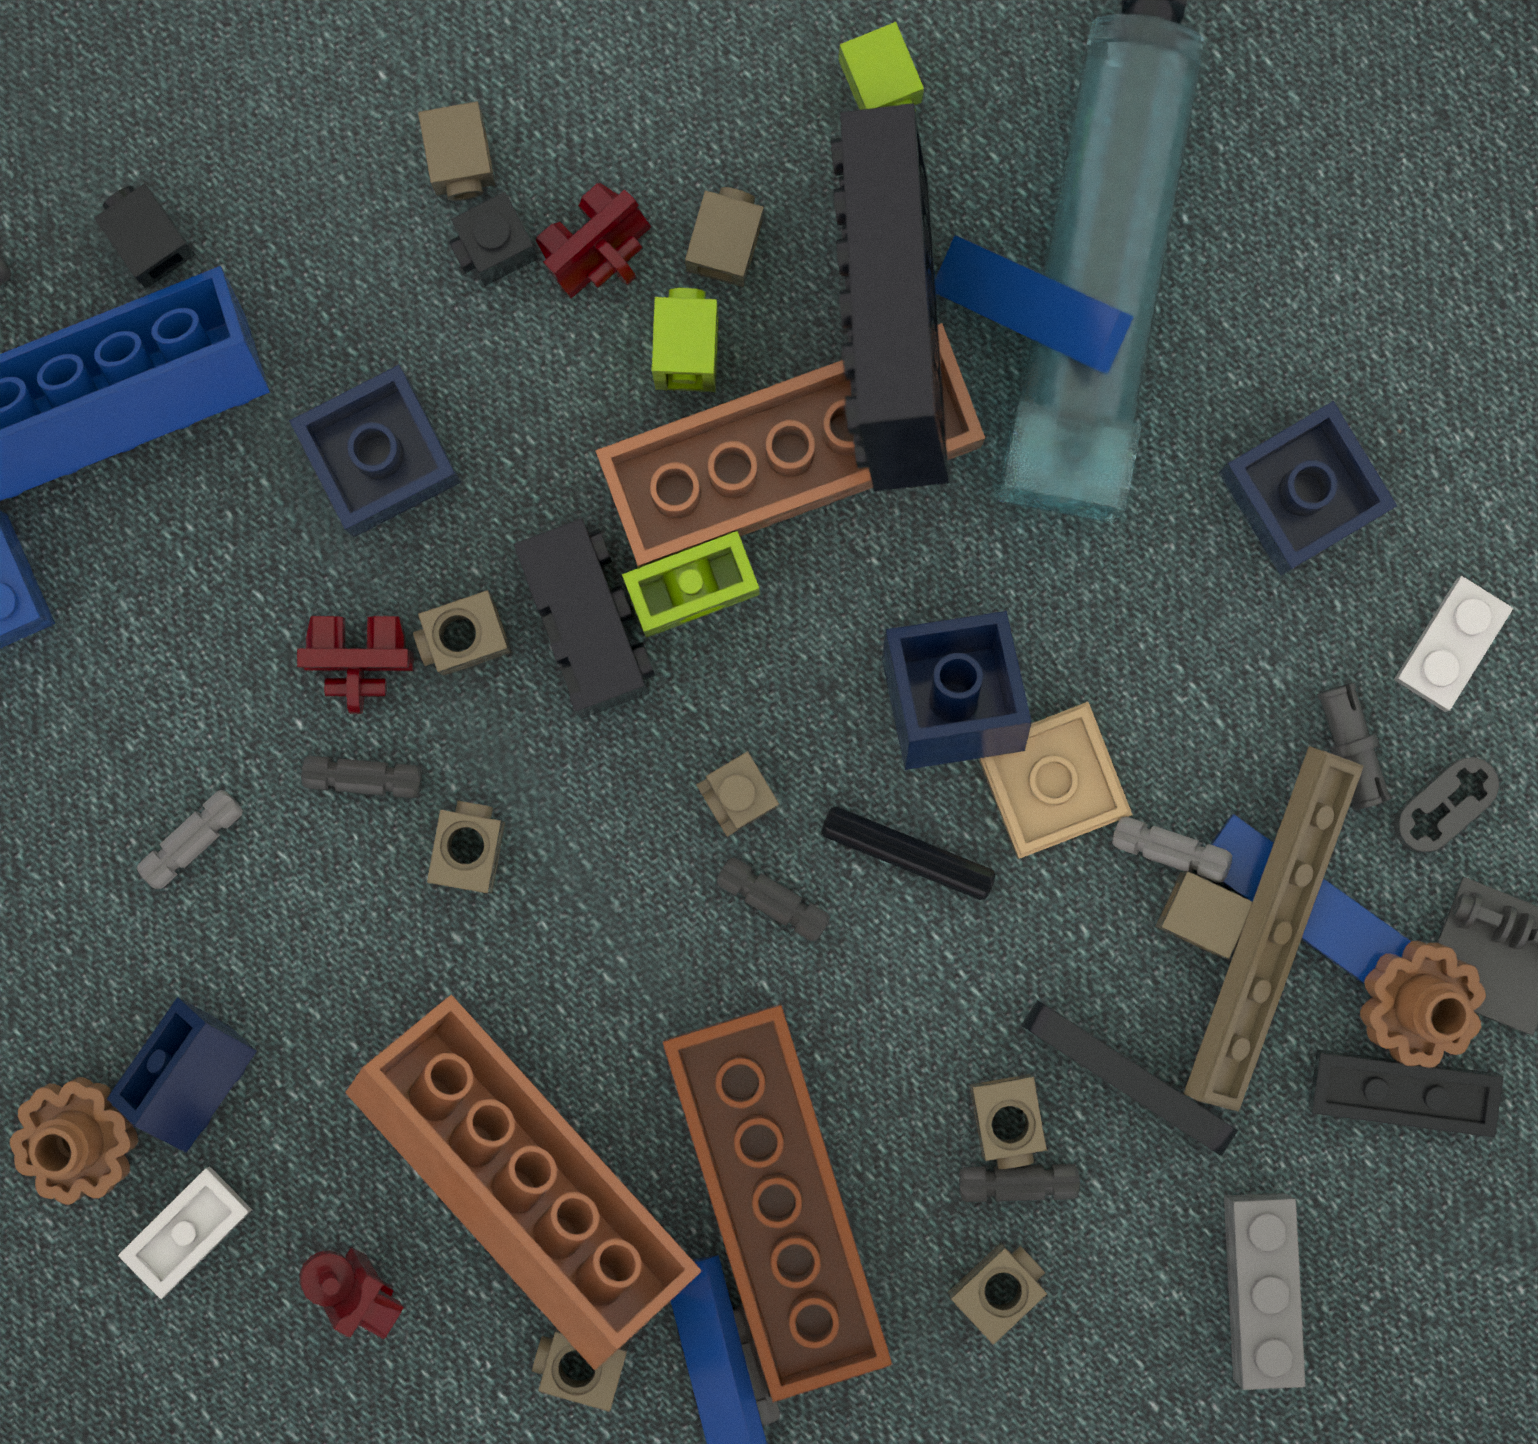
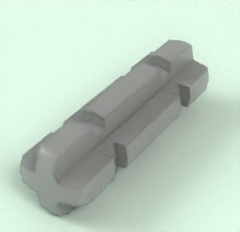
M220 790L214 793L203 804L205 809L201 813L195 811L160 843L162 849L159 852L152 851L138 864L137 870L152 888H164L178 875L175 870L179 866L185 868L220 836L218 830L221 827L228 829L242 815L243 810L228 792Z
M1127 816L1121 817L1116 826L1112 844L1120 850L1135 855L1143 852V857L1182 871L1192 873L1193 870H1196L1197 875L1217 883L1223 882L1229 873L1232 854L1225 849L1210 844L1202 847V842L1154 825L1151 829H1148V824H1145V822Z

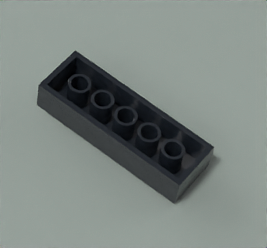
M914 103L840 112L842 138L831 139V153L835 176H839L840 188L834 189L836 220L838 226H842V239L836 240L837 259L840 276H845V290L839 291V302L843 328H848V342L842 343V357L846 381H851V396H845V411L848 432L850 435L853 434L857 467L858 469L869 468L874 492L949 483L929 186Z

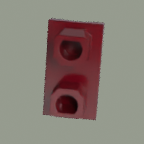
M597 183L581 197L578 205L582 213L589 219L582 228L573 235L561 222L552 223L536 237V243L546 258L543 263L560 288L571 299L590 282L599 288L614 274L625 285H629L636 278V275L627 262L643 249L637 240L651 228L650 223L639 210L638 203L625 189L618 195L603 184Z
M310 616L306 635V648H297V667L303 668L304 671H347V678H325L324 694L325 696L346 697L348 713L362 714L365 697H386L387 694L386 678H365L364 671L414 672V653L406 649L403 622L398 616L367 617V649H345L344 617Z
M353 1247L349 1249L345 1257L334 1251H320L310 1256L301 1268L299 1274L300 1286L305 1297L313 1304L323 1306L334 1330L349 1338L357 1326H360L385 1339L403 1310L401 1302L392 1297L394 1290L391 1285L379 1278L367 1255Z

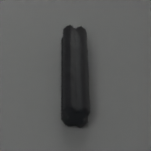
M832 807L828 811L822 826L821 834L825 838L978 900H985L989 896L996 878V873L993 869L840 807Z

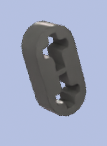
M1475 757L1458 759L1448 764L1407 800L1396 813L1393 824L1395 835L1399 842L1408 850L1419 853L1436 851L1445 846L1489 807L1497 797L1499 780L1494 768L1485 760ZM1459 771L1466 775L1475 772L1480 774L1482 780L1478 782L1477 789L1481 796L1478 799L1472 795L1464 796L1455 804H1452L1448 799L1461 785L1459 778L1456 776ZM1440 806L1445 812L1432 824V829L1436 833L1435 837L1432 840L1426 835L1414 838L1410 833L1415 826V821L1411 814L1414 811L1421 815L1428 814Z

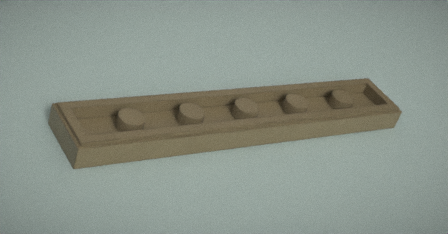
M1311 746L1308 747L1184 1090V1095L1200 1102L1239 1112L1357 787L1363 765Z

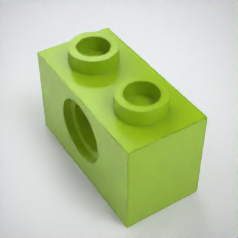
M673 288L669 290L668 297H655L652 375L656 390L716 392L718 306L717 299H705L706 292L703 290Z
M738 531L622 574L646 638L760 595L757 580Z

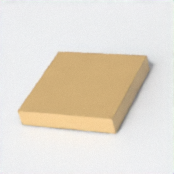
M1089 702L1032 723L1025 751L979 758L1017 859L1116 822L1121 817L1132 815Z

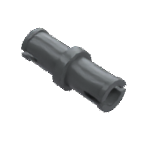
M1355 682L1320 692L1317 696L1321 701L1335 744L1329 747L1331 754L1364 766L1352 798L1353 809L1360 810L1381 804L1392 799L1390 792H1388L1374 749L1380 745L1376 733H1369L1357 696V687Z

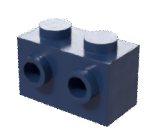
M177 997L109 1094L107 1100L134 1127L187 1153L199 1134L208 1126L212 1115L235 1082L242 1077L246 1066L257 1050L228 1024Z

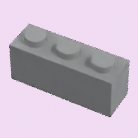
M1286 1193L1224 1195L1233 1380L1243 1390L1305 1387L1296 1199Z

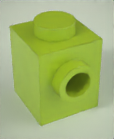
M896 22L840 44L838 60L859 110L914 103L915 106L922 102L924 87Z

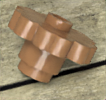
M1411 941L1405 947L1402 957L1391 953L1381 956L1376 964V969H1373L1364 981L1367 992L1373 998L1366 1001L1360 1010V1017L1367 1026L1366 1031L1370 1041L1380 1047L1389 1049L1392 1058L1406 1066L1421 1065L1432 1068L1440 1063L1444 1051L1453 1055L1465 1052L1470 1044V1039H1473L1481 1029V1021L1474 1010L1480 1007L1486 998V992L1479 982L1480 978L1476 967L1457 960L1456 953L1452 948L1435 942Z
M77 1077L66 1083L63 1087L49 1083L37 1089L31 1098L19 1107L18 1118L23 1128L11 1136L10 1147L15 1155L14 1162L17 1171L22 1175L36 1176L35 1187L40 1196L48 1199L55 1198V1200L65 1205H71L85 1194L91 1198L99 1199L111 1192L119 1181L128 1176L130 1164L124 1154L136 1147L138 1136L135 1128L132 1127L133 1125L107 1100L111 1093L107 1085L93 1083L83 1077Z

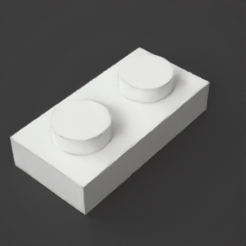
M1458 577L1394 680L1444 712L1450 711L1510 615L1513 607L1465 577Z
M209 1166L118 1256L162 1299L252 1209Z

